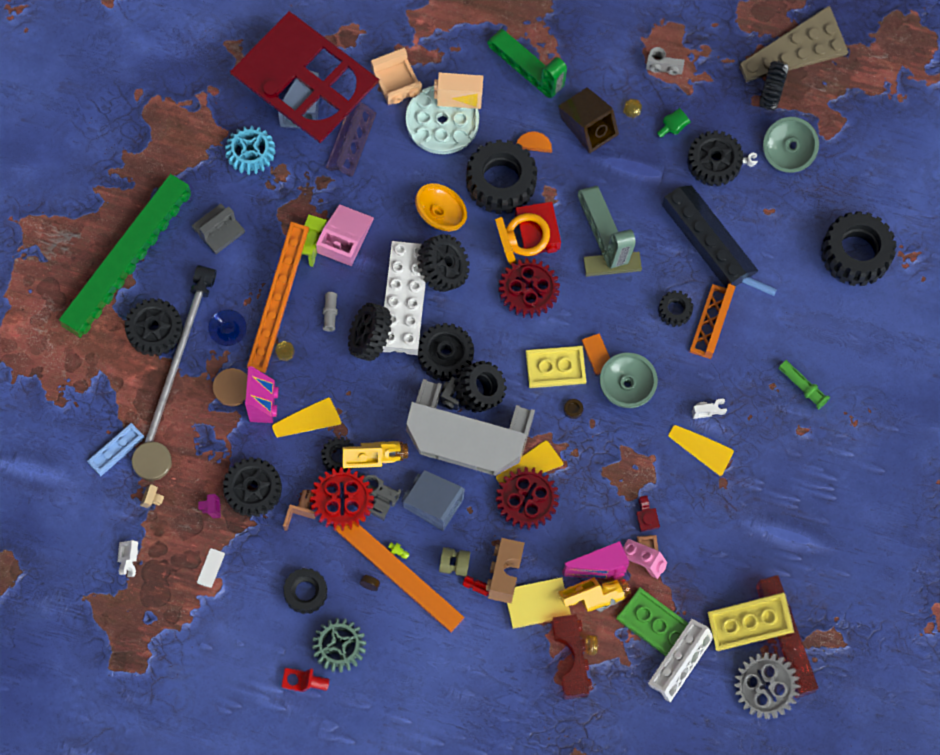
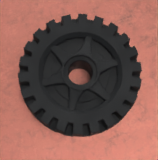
M714 130L713 133L707 131L705 135L703 133L700 134L699 138L696 137L691 144L688 153V167L691 170V174L696 176V180H702V184L706 185V183H709V186L714 184L721 186L722 183L726 185L729 181H733L739 174L743 162V150H741L740 143L737 144L738 140L736 138L732 139L730 134L726 136L723 131L719 134L718 130ZM711 157H718L719 160H713Z
M441 234L425 240L420 246L421 249L418 250L420 256L417 257V261L421 262L418 264V269L422 268L420 274L421 276L425 275L423 280L425 283L429 282L428 286L430 288L434 287L433 290H439V292L450 291L462 286L468 278L467 273L470 271L467 268L470 263L466 261V258H469L468 254L463 253L465 248L460 247L461 242H456V238L451 237L449 234Z
M150 298V301L142 300V304L138 302L135 304V308L132 307L130 309V314H127V320H125V332L130 344L143 355L149 354V356H154V354H157V356H161L163 352L165 354L169 353V349L173 350L175 344L179 343L183 330L182 320L178 311L168 301L165 300L163 302L159 298L157 301L154 298ZM152 325H158V328L155 330L149 329Z
M366 303V305L362 306V309L358 310V314L354 316L355 321L351 323L352 328L349 330L351 334L348 336V340H350L348 346L350 354L354 357L372 361L380 356V353L384 350L383 346L386 347L387 345L386 339L390 337L388 332H391V327L389 326L392 324V320H390L392 316L388 308L374 303Z
M443 323L441 326L436 324L434 328L430 327L428 331H425L423 337L419 340V364H421V368L423 371H426L428 376H433V379L437 380V378H440V381H445V379L450 381L452 377L457 379V373L473 362L474 345L472 339L468 336V332L466 330L463 331L460 326L457 328L452 323L451 325ZM447 349L451 353L448 355H444L441 353V351Z
M249 457V460L241 459V462L238 463L237 461L234 463V466L230 467L225 475V480L223 481L225 499L229 506L242 516L259 517L260 514L265 515L269 510L274 509L275 504H278L281 497L282 484L277 470L272 464L270 465L266 460L262 461L261 458L254 459ZM251 484L258 486L254 491H250L247 488Z

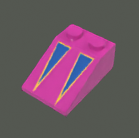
M248 366L245 405L249 421L273 423V417H277V405H274L275 398L278 399L279 387L275 386L273 379L254 367Z
M619 541L565 563L562 573L567 577H595V579L606 580L613 578L616 580L625 575L624 573H626L629 566V560Z

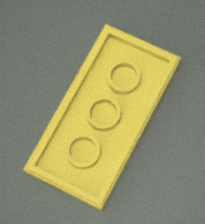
M785 593L708 612L716 651L794 633Z

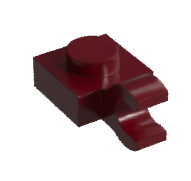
M647 495L640 496L638 501L641 511L636 512L640 532L660 528L656 508L650 509Z

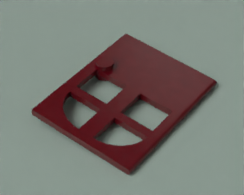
M291 11L230 71L232 76L319 143L334 130L380 80ZM322 49L341 62L324 81L305 68ZM348 68L354 73L356 78V89L349 101L331 88V85ZM294 78H297L313 91L296 110L278 98L279 94ZM320 97L338 110L336 114L326 119L311 120L303 117Z

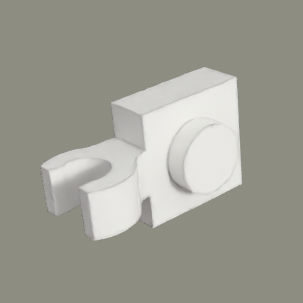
M725 399L716 400L714 405L713 403L707 404V402L697 403L692 410L693 419L711 417L713 414H725L727 409H720L718 407L719 404H724Z
M130 540L119 543L117 561L121 563L119 575H125L128 570L127 577L135 576L136 569L132 562L136 561L138 554L137 541Z

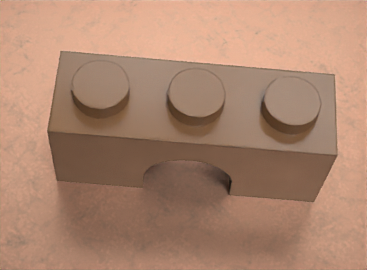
M501 538L500 545L496 544L494 556H497L496 562L492 561L490 569L493 578L488 579L486 591H489L488 599L512 604L517 577L507 575L504 570L509 567L519 569L524 542Z

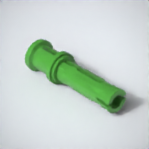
M788 360L784 361L778 368L804 392L806 399L809 398L817 405L816 408L818 410L830 399V396L822 393L818 389L817 384L809 382Z

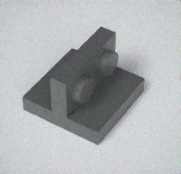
M219 204L192 225V229L215 255L245 233L244 228L236 221L234 211L229 206L225 208L222 204Z

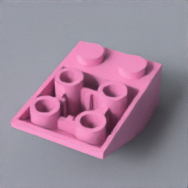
M339 204L316 243L317 253L352 267L374 218Z

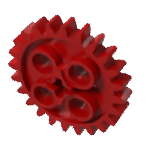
M340 467L339 473L333 468L331 475L326 471L324 474L325 478L319 476V483L314 482L313 487L315 489H311L310 494L313 497H310V502L314 503L311 505V510H316L314 516H321L320 523L327 521L326 527L333 524V530H336L337 526H340L342 531H344L345 526L352 530L353 523L359 527V520L365 522L366 517L364 515L370 516L371 512L368 509L373 508V504L370 503L374 501V496L370 495L373 489H367L370 482L363 483L365 476L363 475L358 478V471L350 474V468H348L346 473L343 472L342 467ZM340 483H343V516L340 513ZM352 486L357 491L350 493L346 488ZM334 487L337 491L330 493L327 491V488ZM333 505L337 508V511L330 512L327 507ZM349 505H354L357 508V510L351 512L347 509V507Z

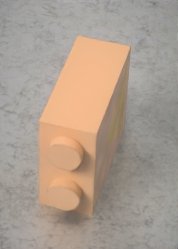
M439 72V78L435 79L434 99H437V106L481 109L483 76Z

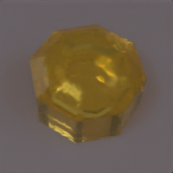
M632 98L626 101L624 112L627 117L635 118L639 116L642 104L639 100Z
M283 341L277 345L275 352L280 360L288 361L293 358L295 350L290 342Z

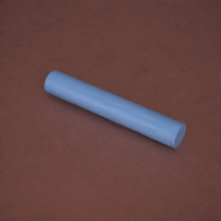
M750 277L742 281V283L772 296L777 291V289Z

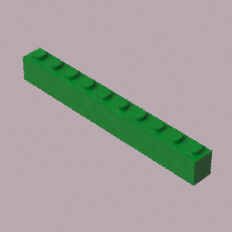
M172 174L168 176L60 317L59 321L63 328L79 338L83 334L88 333L92 322L101 316L104 306L112 301L117 289L120 290L123 287L126 277L135 271L136 264L139 260L145 258L148 248L157 242L158 235L161 231L167 229L170 219L178 214L180 206L190 198L191 191L187 183Z

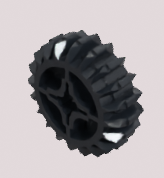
M781 61L771 62L759 102L760 107L766 110L777 109L789 69L788 64Z

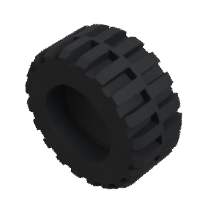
M496 140V143L489 141L485 147L482 145L478 147L477 153L473 152L467 164L466 187L467 191L470 192L471 199L473 201L477 200L476 205L480 208L484 206L485 211L491 212V210H494L496 214L506 211L508 214L512 213V210L516 209V207H522V204L526 205L530 201V197H533L537 182L536 162L534 157H530V152L527 149H522V145L518 143L514 145L512 144L513 141L507 140V142ZM506 166L517 173L519 180L511 187L497 188L486 181L484 174L492 167Z
M856 211L855 214L848 212L845 213L844 217L839 216L829 226L821 245L822 261H826L825 268L832 271L831 275L834 278L839 277L842 283L850 282L849 285L856 286L857 283H860V286H866L868 282L872 284L878 278L881 279L889 269L896 254V241L893 240L895 235L893 231L889 232L890 226L887 223L883 224L880 217H872V213L869 212L866 214H862V211ZM849 237L862 238L872 246L875 257L866 261L853 259L845 252L842 241Z

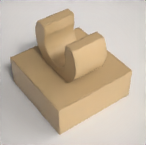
M151 484L146 487L140 506L148 508L152 504L158 506L162 504L164 496L156 494L158 487Z

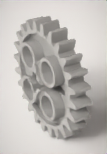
M758 653L757 660L754 657H749L751 663L743 662L746 668H739L738 670L742 675L735 676L736 679L740 680V683L734 684L735 687L740 688L735 694L742 696L738 702H745L743 709L751 708L749 714L753 715L757 711L758 718H761L763 714L765 719H769L771 714L773 718H778V712L781 715H785L784 708L791 710L792 708L789 703H796L793 696L800 695L795 691V688L801 687V685L795 684V681L800 678L793 676L797 670L789 669L792 663L787 662L784 664L785 658L780 657L778 659L777 654H773L770 658V654L765 653L763 658ZM772 666L775 670V674L772 677H769L767 674V670L769 667ZM758 670H761L763 678L759 675ZM755 676L758 683L755 687H752L750 680ZM766 682L771 684L768 686L769 689H764ZM780 684L785 688L782 695H779L777 692V687ZM763 694L768 699L765 705H762L760 702V697ZM772 694L776 697V702H774Z

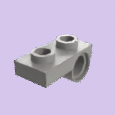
M655 47L651 49L648 55L646 70L666 72L671 75H682L685 60L668 58L664 49Z

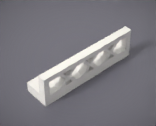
M691 619L649 681V686L661 692L667 701H672L713 640V635L709 628Z

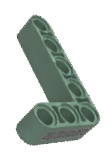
M597 185L578 190L580 204L607 266L611 269L628 264L636 243L633 231L628 229L618 232Z

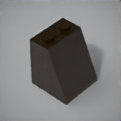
M588 87L558 106L561 119L589 153H592L619 135L613 108Z

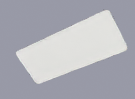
M210 549L198 578V584L209 588L213 586L225 555L224 552Z

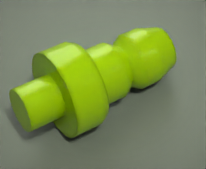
M391 542L388 546L392 549L391 553L407 559L410 554L404 551L399 543L393 544Z

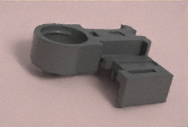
M367 475L364 477L363 483L372 479L379 484L378 488L370 484L367 487L373 489L370 495L374 496V501H376L373 508L369 509L370 514L384 521L390 507H394L400 498L401 490L399 489L397 492L384 485V481L377 476Z

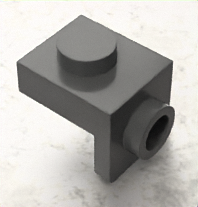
M454 377L449 382L446 381L441 390L443 392L441 395L442 405L450 410H458L460 405L459 401L452 398L455 393L453 388L456 387L453 384Z

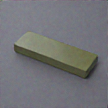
M632 252L628 264L611 269L607 266L603 255L588 256L583 259L586 277L642 271L640 252Z

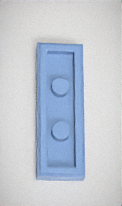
M130 423L87 462L102 476L145 437Z

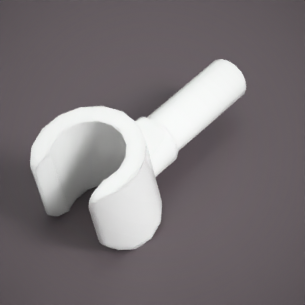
M751 153L747 158H743L742 163H746L751 167L755 166L758 161H752L751 158L755 159L757 154Z

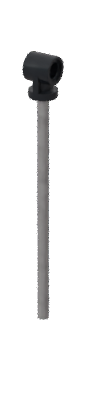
M197 265L193 277V283H196V285H192L190 292L195 295L145 442L154 441L201 298L209 296L210 292L207 287H213L217 275L216 269Z

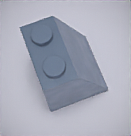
M311 71L319 78L318 72ZM296 78L282 101L296 110L313 91ZM319 99L308 109L303 117L318 120ZM278 111L280 127L299 128Z
M424 470L421 475L418 474L414 479L412 490H407L402 498L404 500L403 507L441 531H444L463 502L465 489Z

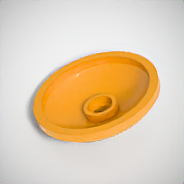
M432 183L422 186L415 197L417 211L430 226L442 231H455L463 226L467 219V209L463 200L453 190L444 185Z

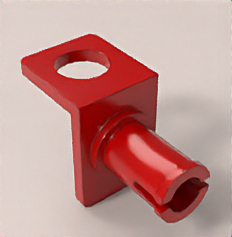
M285 668L281 687L299 692H305L310 687L327 691L329 678L313 676V669H308L304 672ZM290 674H295L298 677L296 685L288 683L287 678Z

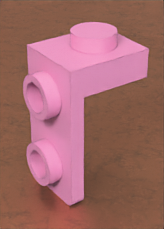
M630 539L623 546L628 560L645 567L652 577L658 579L660 574L665 571L667 561L661 552Z

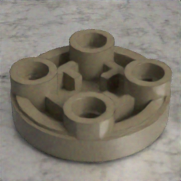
M146 442L134 451L132 466L140 478L148 482H154L169 472L172 467L170 452L163 444Z

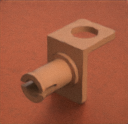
M302 490L298 506H289L283 524L285 531L288 530L293 513L312 519L316 518L314 516L315 512L309 510L311 505L310 497H313L310 494L311 491L307 493V490Z

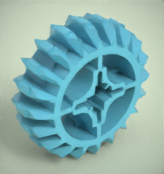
M252 125L248 130L245 126L243 131L237 129V135L231 133V139H227V145L225 146L226 158L229 159V164L233 165L235 170L239 168L241 174L245 170H247L248 175L251 171L257 174L258 169L264 172V166L269 167V161H273V155H275V143L272 141L271 135H268L266 130L261 132L260 127L254 130ZM261 144H263L265 147V151L263 154H261L259 150ZM238 146H240L242 150L241 155L239 157L236 154V149Z

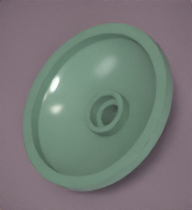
M786 117L776 121L768 129L764 137V153L769 163L776 169L788 173L799 172L806 169L815 160L819 150V138L813 126L807 121L797 117ZM792 142L796 143V147L794 149L790 147V144Z
M635 353L617 354L610 358L601 370V390L611 403L619 407H640L653 397L657 388L658 379L655 368L646 358ZM628 382L631 386L626 387L624 383Z

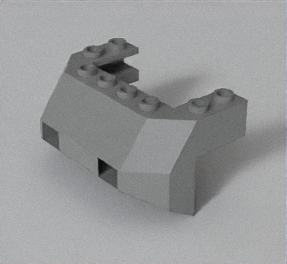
M423 379L416 403L412 402L406 423L407 433L419 454L491 475H497L520 463L535 410H528L516 405L510 428L507 429L436 409L441 395L442 384L428 382L426 379Z

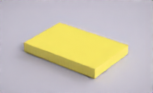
M583 346L525 351L529 388L586 384Z
M563 578L515 587L512 604L507 603L512 628L571 617L569 606L565 607L558 594V591L565 589Z

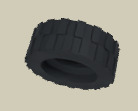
M311 568L295 570V572L289 574L283 586L286 603L297 613L311 614L314 611H318L327 599L328 590L324 577L318 571H314ZM306 581L314 585L315 595L310 600H301L297 597L296 587L301 582Z

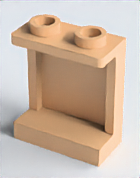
M405 48L371 60V70L380 79L378 84L388 105L400 103L408 97H416L422 92V84L420 81L418 82L407 59Z

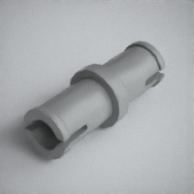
M334 292L325 293V308H323V330L325 331L335 330V318L338 314V309H336L337 294Z

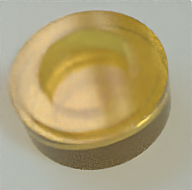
M596 635L587 636V655L597 654L598 639Z

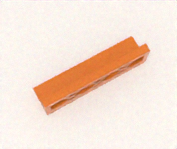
M712 284L690 353L708 359L712 358L736 286L728 284L726 289ZM717 291L725 294L724 298L716 302L713 292ZM715 307L718 316L710 318L707 310ZM709 323L713 331L705 335L701 328ZM704 340L707 345L706 352L696 349V343Z

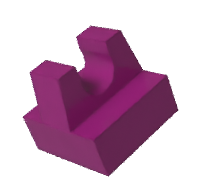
M208 494L206 501L198 502V509L202 510V513H207L213 519L221 518L220 498L217 495Z

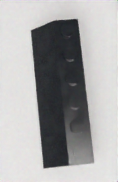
M692 185L678 187L664 196L663 208L726 289L728 284L737 286L744 279L751 277L759 271Z

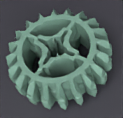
M336 618V624L332 625V621L328 620L329 627H326L324 624L321 625L323 632L316 630V635L319 637H313V642L317 644L312 645V650H318L314 653V657H320L318 664L325 662L324 669H328L331 665V672H335L336 667H339V672L342 673L344 666L350 671L349 664L352 663L355 667L358 665L355 659L362 661L363 657L359 653L363 654L366 652V649L362 648V646L366 645V641L361 640L365 635L364 633H359L361 630L359 626L353 629L355 625L353 621L347 625V619H343V623L339 624V618ZM337 631H345L352 635V637H341ZM331 633L332 642L326 648H322L325 638ZM336 638L338 642H343L342 652L338 647L334 648L336 647ZM356 642L354 652L347 657L346 649ZM326 654H338L342 660L331 659Z

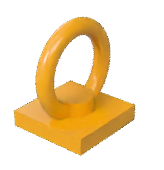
M525 213L518 215L510 221L507 228L502 217L495 219L509 265L511 263L517 264L514 253L521 256H532L541 252L549 242V226L542 217L536 214ZM533 221L539 224L543 236L538 245L528 249L518 246L514 229L519 223Z

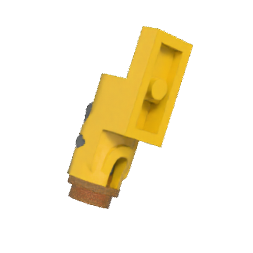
M402 441L360 443V446L342 447L343 468L382 467V463H393L408 459V444Z
M595 577L558 591L565 607L582 601L587 612L593 610L602 612L625 599L631 593L626 579L602 583V586H600Z

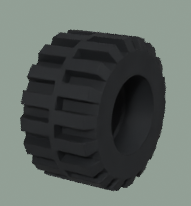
M485 361L475 362L462 368L457 373V379L453 383L456 385L453 389L457 393L456 399L460 400L459 404L461 406L465 405L466 410H471L474 413H480L498 406L503 401L502 398H505L506 394L504 391L507 390V386L504 385L506 380L502 377V371H498V367L496 365L492 366V363L489 361L486 363ZM476 379L482 383L484 394L479 392Z

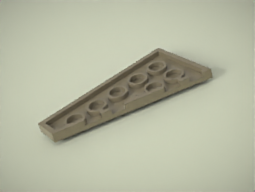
M830 6L740 63V69L745 82L766 77L772 61H781L788 64L789 71L847 55V47Z

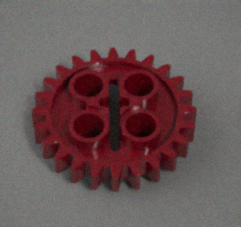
M526 258L525 263H522L519 259L517 266L511 263V269L506 267V274H501L503 280H499V285L502 286L499 287V293H502L500 300L506 299L504 306L510 305L509 311L515 309V315L523 312V318H525L527 313L533 318V313H536L540 317L541 310L547 313V307L552 309V302H557L556 296H559L560 292L557 290L560 287V283H556L558 276L552 277L555 271H548L549 265L543 267V261L536 264L534 258L532 263H529L528 258ZM529 273L532 277L526 278L524 274ZM545 285L547 288L542 290L538 286ZM516 286L519 287L521 290L513 291L511 288ZM533 298L535 302L529 303L526 299Z
M525 467L524 472L517 468V474L510 471V478L504 476L503 480L505 483H499L501 489H497L496 494L500 496L496 497V502H500V504L497 505V509H503L500 516L507 515L506 522L512 520L513 527L518 523L520 524V529L524 525H527L528 530H530L531 525L538 529L539 522L544 526L546 524L545 518L551 521L552 517L550 514H556V510L553 507H558L559 503L555 500L559 499V495L554 493L558 491V487H552L555 482L554 480L548 482L549 474L544 477L542 476L543 470H540L537 474L535 473V467H533L531 472H528L527 467ZM525 482L528 488L521 489L518 484ZM536 484V487L531 493V498L528 499L523 512L519 513V510L524 503V498L528 496L532 485ZM543 491L546 496L539 498L535 493ZM511 499H517L519 501V505L513 506L509 503V501ZM535 508L537 513L531 515L527 512V509Z

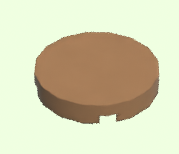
M235 368L225 369L220 372L213 382V392L216 399L223 405L231 407L242 404L246 400L247 374Z

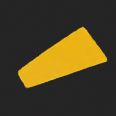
M326 398L273 424L272 428L275 436L278 438L340 425L341 420L331 398Z
M676 425L673 426L668 435L673 441L719 476L723 475L734 453L733 449Z
M546 440L522 456L520 463L497 475L496 479L499 483H505L503 478L504 476L510 478V471L517 474V468L524 472L525 467L528 468V472H531L533 467H535V473L538 474L540 470H543L542 473L563 466V462Z

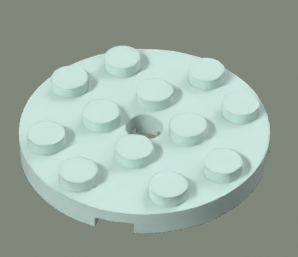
M434 86L423 89L409 103L406 111V127L411 139L422 149L435 154H451L462 150L474 139L479 127L478 109L437 106V99H434ZM440 116H445L448 120L441 124L437 119Z

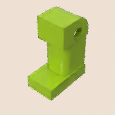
M308 215L305 226L309 227V232L302 254L308 256L309 266L313 267L317 255L316 243L327 224V220Z

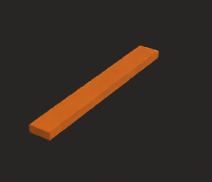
M290 222L247 368L251 366L263 373L267 371L309 232L308 226Z
M353 523L352 530L345 526L344 531L341 530L340 526H337L335 531L450 633L464 619L463 615L362 526L359 525L357 527Z

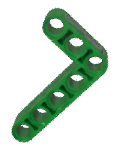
M503 29L497 31L487 41L488 46L548 98L554 97L565 86L567 66L559 57H555L546 66Z

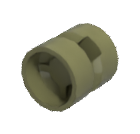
M443 547L439 572L446 574L455 572L456 575L467 577L471 551L459 550L455 552L453 548ZM451 558H456L455 566L450 565Z

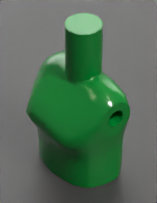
M678 108L673 113L664 117L663 123L665 126L657 134L660 138L668 132L676 135L691 121L681 108Z

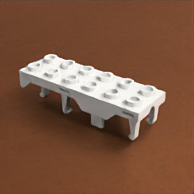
M392 241L384 307L390 311L392 324L389 326L391 327V332H388L390 337L386 339L387 345L386 347L383 346V352L391 353L396 351L398 353L405 352L406 354L418 355L426 283L423 280L425 275L421 276L420 274L422 268L418 269V264L421 262L417 261V257L420 256L418 250L421 249V244Z

